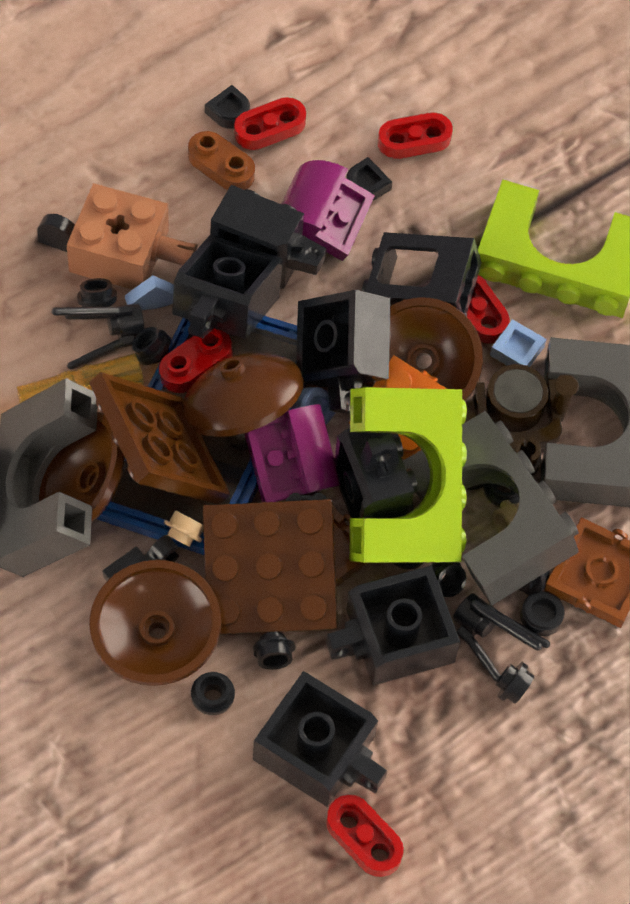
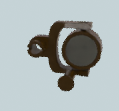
M512 364L503 366L491 377L486 395L484 382L477 384L472 397L475 416L486 411L494 423L500 420L503 422L513 439V442L510 443L515 453L522 450L530 460L535 470L531 474L533 477L538 472L541 464V449H544L547 443L556 444L559 442L562 433L561 422L565 418L572 395L576 394L579 390V383L575 377L564 374L560 375L557 379H549L546 384L541 374L527 365ZM546 407L550 424L538 430L527 431L538 424Z

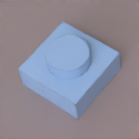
M512 319L492 346L490 356L505 365L520 364L530 367L544 349L546 338Z

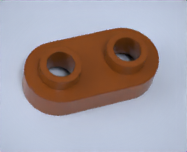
M202 131L192 136L189 140L188 159L190 163L226 190L231 185L245 190L253 184L255 180L254 161L225 138L215 132ZM232 166H239V167H241V168H239V169H234V168H231V167H232Z

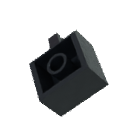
M231 185L211 218V235L283 258L280 289L285 288L294 270L317 275L326 258L325 247L302 235L304 213L297 211L288 204H279L264 198L252 190H244Z
M210 234L177 272L174 280L172 314L190 321L188 334L204 338L213 329H217L228 335L246 339L279 298L283 258Z
M351 290L298 301L296 364L301 371L304 383L328 387L330 411L342 414L350 413V389L362 388L363 383L389 379L391 298L359 290Z
M349 428L337 435L335 462L341 481L339 489L348 513L352 518H397L414 510L413 494L418 491L417 481L411 468L405 469L401 458L404 454L403 446L397 433L350 432Z
M432 565L357 585L348 592L346 611L350 620L345 622L344 629L327 635L326 645L331 659L355 655L356 660L364 659L373 686L453 664L456 661L460 646V639Z
M305 671L301 673L254 739L253 760L326 807L329 806L343 784L351 787L356 782L376 794L387 775L385 768L370 759L373 752L368 747L375 738L378 720L375 716Z

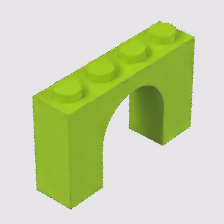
M502 179L478 247L482 262L478 275L488 281L505 283L518 287L528 293L542 294L558 299L565 304H575L596 310L602 315H613L623 318L630 298V216L617 212L614 213L602 250L592 259L577 264L559 263L542 255L534 247L529 237L528 230L535 212L540 190Z
M377 387L350 389V432L397 433L410 438L422 449L426 456L430 470V482L427 493L419 506L404 516L397 518H350L349 561L363 563L462 562V553L466 547V533L462 528V510L465 508L467 499L466 489L462 485V467H464L467 458L466 446L462 442V425L467 417V406L462 399V389Z

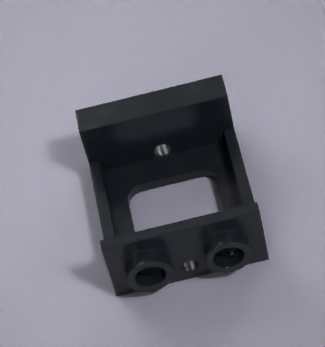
M384 232L379 248H375L373 251L372 271L369 279L364 280L362 291L391 298L390 306L411 298H434L453 305L467 316L482 263L475 238ZM395 249L438 253L432 278L428 285L419 287L389 284L398 257Z

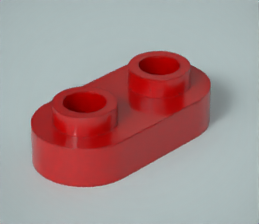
M285 97L245 111L235 120V140L245 149L259 150L296 136L305 128L306 108L297 99Z
M434 112L392 119L385 122L379 129L378 148L385 156L393 159L439 152L449 146L453 125L446 116Z
M478 275L472 295L473 299H471L466 317L475 327L480 341L492 344L497 341L509 325L510 317L487 282ZM488 324L491 325L493 328H486L482 325Z
M213 329L204 338L192 336L165 355L159 364L160 378L163 386L175 393L188 392L191 385L204 372L218 362L232 357L233 350L229 335L223 331ZM178 365H184L181 369H175Z
M343 795L335 799L329 806L326 819L327 829L331 836L366 873L375 877H385L394 873L399 868L404 853L400 837L361 797ZM352 817L356 820L357 825L347 828L342 825L341 819ZM376 849H381L387 853L388 858L378 861L372 857L371 853Z

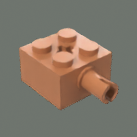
M93 183L66 246L69 272L89 278L107 279L114 285L134 289L151 276L158 259L183 265L197 250L198 245L166 237L169 231L168 203Z

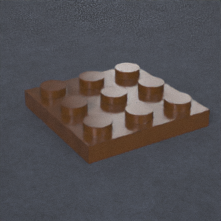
M99 372L89 382L97 398L96 405L105 415L112 430V439L121 449L128 463V472L134 481L140 485L215 504H221L231 495L201 434L192 430L186 423L182 413V397L103 372Z
M332 499L203 505L205 580L213 589L219 602L221 611L220 635L338 630Z

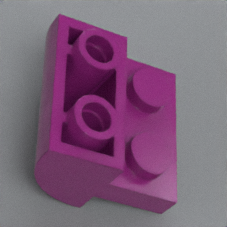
M325 160L305 162L297 169L281 204H288L297 211L304 213L302 235L325 247L327 253L343 261L351 251L375 195L345 178L348 169L344 166Z
M320 404L288 410L271 423L244 433L262 503L286 500L292 493H299L302 496L341 486Z

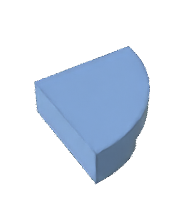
M152 275L125 295L127 305L139 303L141 310H151L173 304L174 284Z

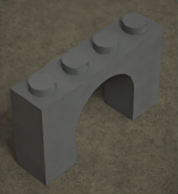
M551 337L545 356L544 379L546 384L549 379H557L560 375L564 374L575 377L579 383V390L574 395L594 398L609 406L618 416L623 434L614 442L599 447L547 443L541 461L540 482L545 481L556 500L630 507V345Z
M67 378L1 414L0 568L22 577L90 546L91 505L61 492H57L39 501L41 482L53 458L64 447L91 434L97 428L98 407L94 392Z
M484 411L462 425V442L467 450L466 463L462 467V485H464L465 489L479 484H498L511 489L520 497L519 507L512 522L497 535L462 555L470 575L492 606L577 554L579 550L574 536L579 534V531L566 511L559 515L553 504L557 501L545 481L537 484L531 474L535 470L526 454L522 450L515 453L510 443L513 442V439L503 422L500 420L494 423L487 412ZM420 450L405 459L403 464L405 469L411 468L413 470L418 487L416 494L422 501L429 487L430 470L426 456Z

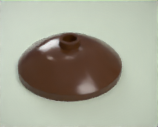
M411 298L390 306L389 361L395 355L420 372L427 371L428 374L438 379L437 383L445 388L462 389V399L466 401L475 390L483 367L481 341L471 321L453 305L434 298ZM421 355H429L432 359L431 365L426 369H421L417 365V360ZM376 381L366 383L367 387H373Z
M266 352L235 355L218 362L195 380L183 400L182 413L188 426L202 435L224 437L247 433L271 423L287 412L301 395L304 385L303 377L298 365L281 355Z
M97 412L96 431L64 447L53 458L43 476L39 492V501L57 492H61L91 505L92 522L101 515L112 500L120 483L125 462L121 449L112 439V430L103 413Z
M166 560L143 561L120 570L102 586L94 599L90 612V635L95 651L101 661L119 677L140 685H167L189 677L198 671L211 657L218 644L221 632L220 606L208 582L191 568ZM157 628L165 630V634L161 638H153L150 634Z

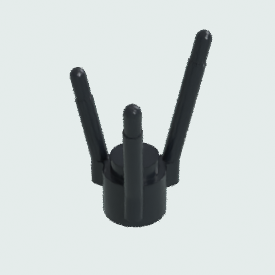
M139 303L118 307L53 308L51 311L54 316H65L67 320L107 319L110 335L119 336L118 340L69 362L67 367L70 370L122 347L132 346L135 336L144 330L143 314Z
M475 593L467 596L453 615V620L460 625V628L457 630L458 636L469 645L495 682L500 677V673L475 639V635L478 634L484 638L496 625L537 651H540L542 647H550V642L547 639L499 612Z

